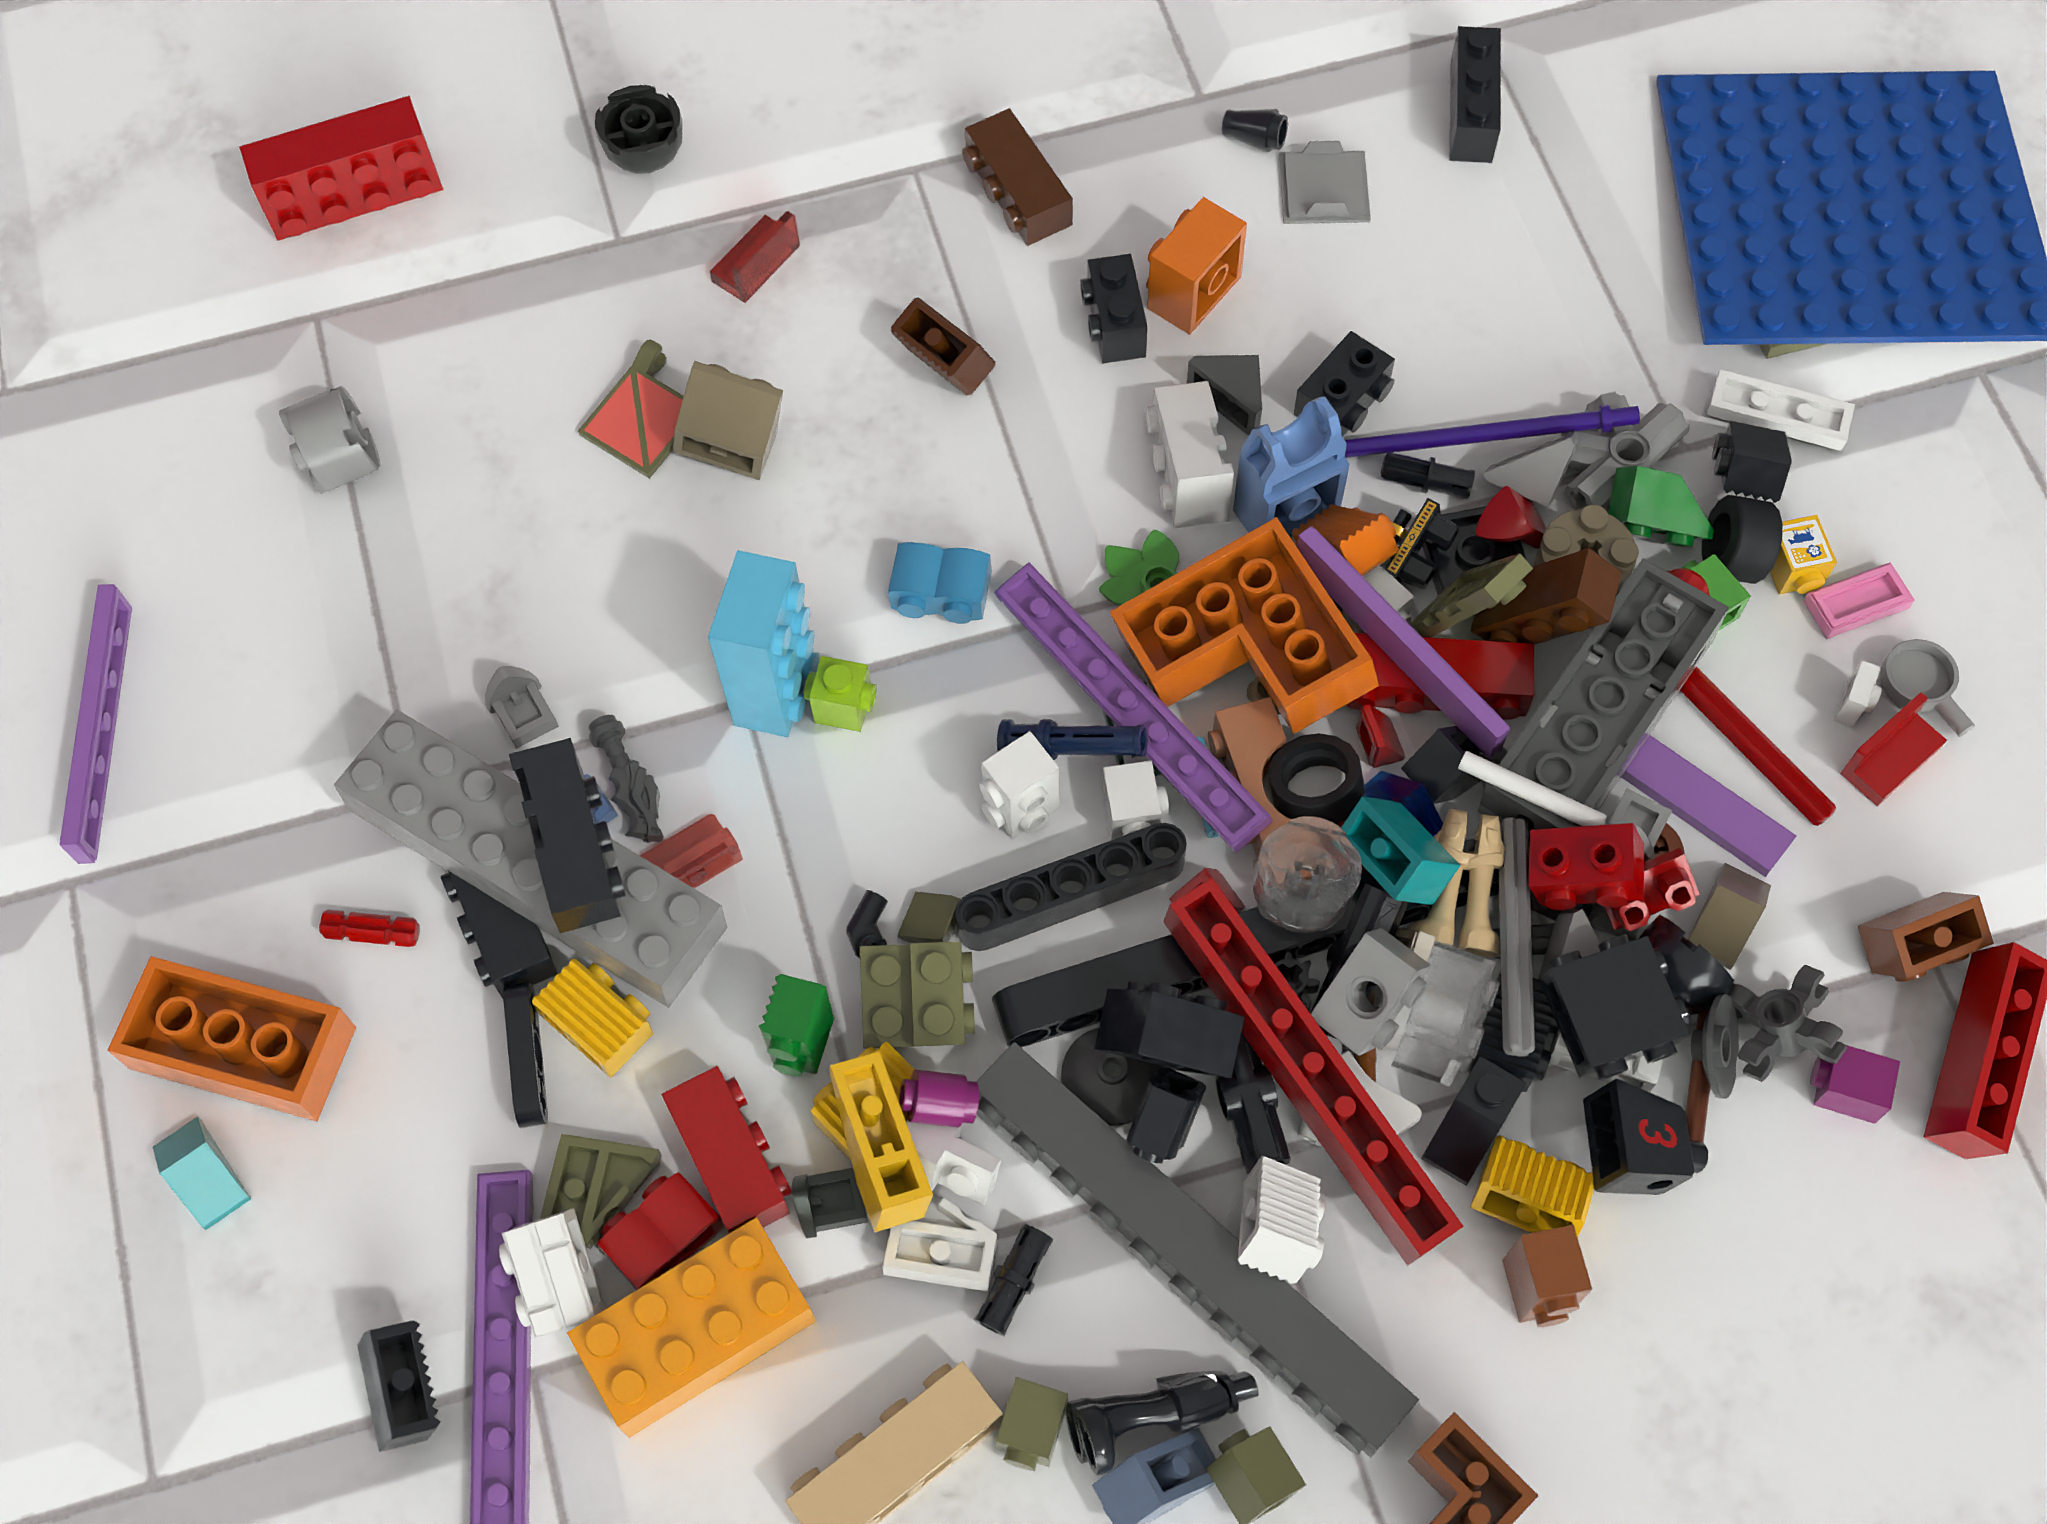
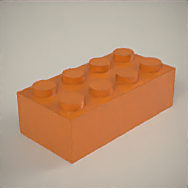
M150 956L107 1051L130 1070L317 1122L354 1035L356 1026L340 1007Z

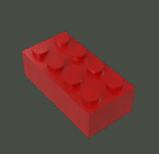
M410 96L239 146L251 187L277 241L299 236L308 231L341 223L347 219L373 211H380L387 207L422 198L443 190Z

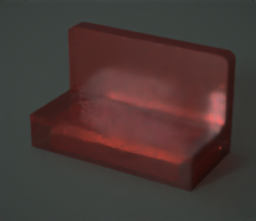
M786 211L777 221L764 215L709 271L711 281L746 303L800 247L795 215Z
M714 814L705 816L640 855L694 889L743 860L737 841L727 827H722Z

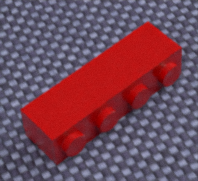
M1355 633L1372 658L1379 686L1346 704L1349 708L1361 710L1362 706L1370 704L1373 707L1395 708L1399 712L1409 714L1422 710L1441 711L1366 633ZM1422 637L1503 720L1527 716L1535 696L1534 644Z
M2016 942L1975 951L1971 954L1923 1135L1927 1140L1963 1159L2002 1155L2009 1152L2047 1000V960Z

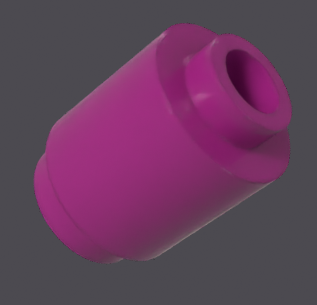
M915 1069L911 1079L902 1080L899 1104L902 1111H907L908 1122L959 1128L962 1123L973 1124L979 1105L978 1082L967 1081L965 1075Z

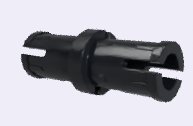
M1027 1224L1022 1225L1003 1265H997L993 1273L996 1279L974 1319L975 1322L996 1334L1006 1335L1019 1304H1021L1025 1294H1031L1035 1286L1032 1280L1039 1264L1052 1244L1053 1238L1035 1227H1030Z

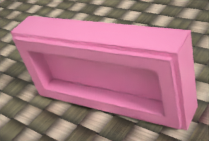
M1891 562L1809 592L1804 599L1805 605L1826 639L1909 609L1915 601Z

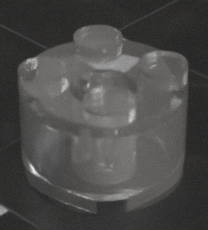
M1298 817L1288 821L1287 824L1272 831L1266 837L1260 849L1252 877L1253 893L1260 914L1286 930L1300 933L1327 930L1343 916L1359 885L1362 863L1357 848L1353 847L1352 843L1345 836L1346 833L1338 825L1318 817ZM1300 871H1309L1310 880L1303 879Z

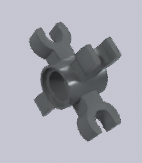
M1804 965L1797 972L1790 990L1775 989L1763 994L1761 997L1756 996L1748 988L1734 983L1735 986L1727 995L1731 997L1734 1003L1737 1022L1743 1025L1752 1024L1760 1028L1754 1038L1744 1043L1737 1055L1740 1060L1748 1063L1743 1069L1745 1075L1763 1082L1771 1073L1777 1056L1792 1057L1801 1054L1806 1049H1810L1814 1054L1827 1062L1837 1064L1848 1049L1846 1044L1838 1041L1843 1034V1030L1830 1022H1817L1807 1018L1811 1010L1820 1006L1828 995V987L1819 984L1825 976L1823 971Z

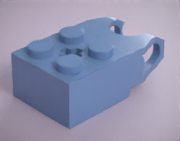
M1325 396L1308 402L1297 419L1281 430L1271 432L1268 424L1252 429L1242 446L1233 511L1248 533L1277 517L1288 535L1292 537L1293 528L1299 529L1301 523L1307 524L1308 518L1314 519L1315 513L1321 515L1322 509L1328 510L1330 504L1342 505L1350 466L1344 457L1347 443L1341 435L1338 414Z

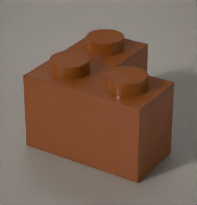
M1455 1412L1407 1461L1448 1502L1429 1524H1513L1539 1496Z

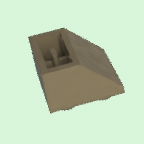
M694 361L675 426L673 452L760 480L776 438L783 390L775 388L772 384L762 379L751 380L730 373L720 365H706Z

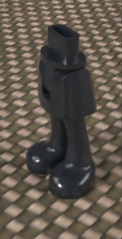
M1222 1371L1190 1372L1156 1378L1158 1389L1148 1393L1116 1395L1095 1399L1081 1398L1067 1402L1066 1420L1075 1454L1081 1464L1089 1462L1095 1475L1109 1472L1115 1462L1116 1439L1123 1433L1151 1425H1167L1171 1431L1179 1432L1219 1420L1226 1412L1229 1414L1236 1413L1239 1410L1238 1402L1259 1395L1254 1377L1245 1371L1230 1376Z

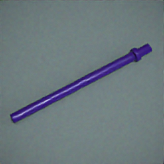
M1608 404L1599 405V410L1347 439L1345 440L1347 446L1344 457L1350 458L1389 452L1394 453L1568 433L1575 430L1601 429V433L1612 432V427L1640 424L1639 407L1631 406L1610 409Z

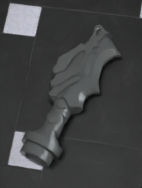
M604 715L595 719L588 727L591 732L589 739L594 747L604 749L607 757L610 759L609 762L613 770L609 776V781L616 788L611 801L621 806L630 819V828L625 836L647 839V843L663 841V833L656 821L659 818L660 793L658 786L655 784L654 777L649 774L647 775V769L640 767L638 761H630L628 754L625 753L621 740L626 730L621 721H617L614 715Z

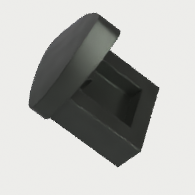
M853 1168L811 1176L805 1174L793 1178L792 1198L806 1239L817 1237V1232L868 1223L867 1211L857 1186Z

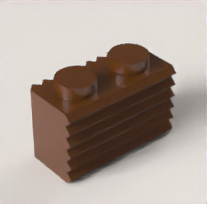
M919 297L912 300L891 326V333L922 362H925L940 376H943L966 396L972 395L995 367L996 361L990 357L979 343Z

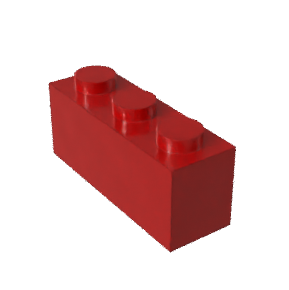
M717 1065L661 1094L729 1234L756 1217L764 1228L790 1214L784 1198L791 1195L792 1190L779 1165L771 1170L769 1169L762 1155V1152L770 1149L769 1144L757 1120L747 1125L740 1108L748 1103L735 1077L725 1081Z

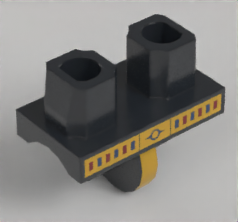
M1430 498L1426 499L1408 531L1405 530V527L1412 515L1405 510H1399L1392 522L1396 531L1394 539L1399 544V551L1392 556L1385 568L1399 583L1403 581L1421 589L1427 587L1437 569V564L1418 555L1425 541L1447 552L1459 533V526L1441 514L1440 504Z

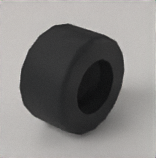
M1726 495L1716 503L1708 516V521L1714 529L1712 540H1702V560L1704 561L1715 554L1738 581L1756 584L1766 578L1774 567L1780 552L1783 533L1780 511L1773 502Z

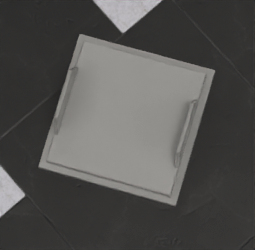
M1309 141L1302 152L1279 153L1284 224L1366 223L1371 221L1365 151H1344L1340 141Z

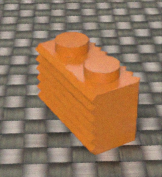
M1330 504L1328 510L1322 509L1321 515L1315 513L1314 519L1308 518L1307 524L1301 523L1300 528H1293L1292 532L1297 545L1298 535L1312 526L1361 576H1364L1399 551L1394 539L1396 531L1390 519L1383 513L1373 514L1364 512L1357 507L1351 509Z

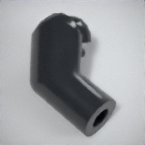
M866 890L846 928L853 951L859 959L860 946L887 945L876 923L888 901L883 896L870 890Z

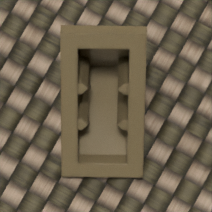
M1724 863L1688 940L1696 946L1699 944L1703 946L1723 967L1731 970L1766 908L1771 885Z

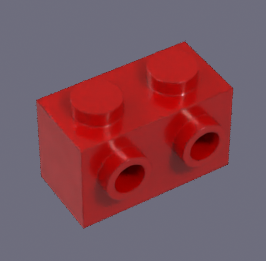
M1634 823L1530 830L1529 888L1541 906L1554 910H1569L1574 908L1576 904L1598 903L1605 907H1621L1626 905L1628 901L1644 900V842Z

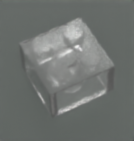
M1435 941L1428 963L1432 966L1423 978L1428 983V986L1420 999L1411 1008L1391 1066L1450 1087L1457 1072L1467 1074L1472 1058H1475L1484 1033L1482 1025L1487 1012H1490L1499 982L1491 980L1495 961Z

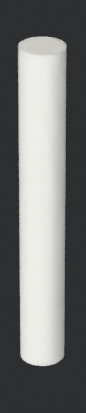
M1466 751L1459 764V770L1581 826L1603 825L1607 818V815L1471 752Z

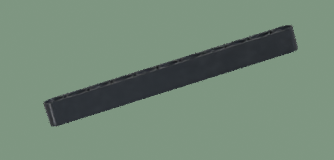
M1472 838L1464 841L1463 851H1474L1476 840ZM1494 869L1490 897L1499 894V869ZM1467 870L1462 872L1456 908L1467 905L1469 871ZM1365 872L1238 914L1271 960L1277 963L1284 959L1286 951H1290L1292 959L1296 960L1327 950L1334 941L1343 937L1365 883L1385 892L1387 891L1369 872ZM1409 902L1399 926L1424 919L1431 910L1432 905ZM1170 934L1013 984L994 994L992 1002L1008 1047L1014 1042L1020 1047H1025L1100 1023L1107 989L1127 990L1129 981L1147 985L1151 983L1169 985L1181 989V995H1188L1209 988V986L1173 935Z

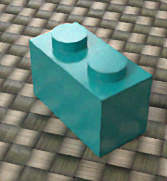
M1362 796L1336 834V837L1389 895L1397 901L1433 905L1461 866L1400 802Z

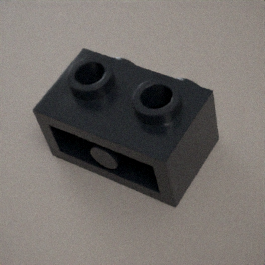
M1124 254L1087 260V278L1080 279L1083 305H1090L1092 315H1088L1089 334L1091 342L1098 341L1102 364L1145 358L1148 326L1132 255Z
M1350 331L1298 388L1293 415L1298 417L1308 402L1325 396L1338 414L1341 435L1344 436L1348 431L1354 433L1364 422L1368 414V408L1375 400L1379 403L1382 402L1390 393L1395 382L1391 378L1395 358L1353 331Z

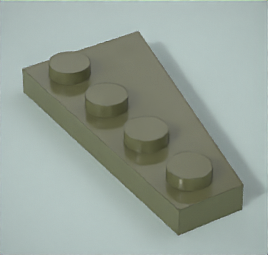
M1519 553L1466 570L1409 624L1421 637H1433L1486 608L1494 607L1499 602L1505 605L1526 587L1522 579L1533 567Z

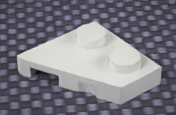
M933 1195L924 1218L891 1227L883 1263V1275L988 1292L997 1246V1233L978 1220H971L965 1217L961 1209L943 1197L942 1200H939Z

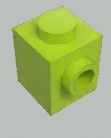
M821 656L817 672L810 671L807 676L804 699L810 701L814 723L861 732L866 712L873 710L877 685L871 683L868 664Z

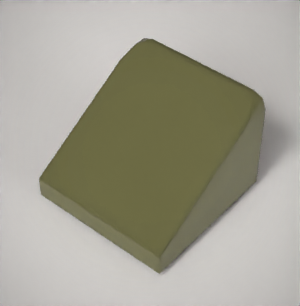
M915 891L897 934L898 938L912 943L949 942L957 923L955 912L961 898L952 895Z

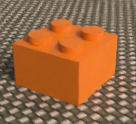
M1202 197L1192 210H1184L1177 219L1172 232L1165 239L1159 238L1148 254L1150 267L1149 278L1146 283V288L1148 289L1147 309L1190 335L1241 278L1247 222L1205 197Z

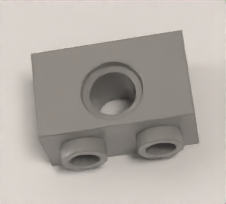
M1379 928L1366 932L1311 1015L1319 1026L1358 1056L1375 1047L1382 1050L1399 1028V1025L1394 1020L1404 1005L1411 1008L1425 992L1428 983L1423 978L1432 965L1384 929ZM1369 981L1376 983L1383 992L1381 1007L1372 1005L1366 997V986Z

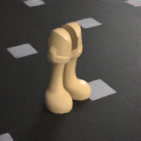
M1449 809L1441 830L1434 835V838L1461 866L1432 905L1427 916L1423 920L1411 924L1408 929L1419 930L1436 936L1433 945L1435 949L1452 948L1459 886L1462 872L1467 870L1469 871L1467 907L1464 923L1459 933L1457 950L1475 956L1500 957V936L1492 930L1489 920V898L1494 869L1502 868L1506 850L1505 845L1501 841L1499 816L1481 814L1474 838L1476 840L1475 849L1469 852L1463 851L1464 839L1467 838V811Z

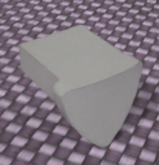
M502 666L495 671L490 679L485 693V705L490 713L496 712L517 749L559 727L539 691L542 685L538 678L525 669Z
M1626 788L1608 825L1634 823L1644 842V862L1654 858L1653 848L1672 810Z

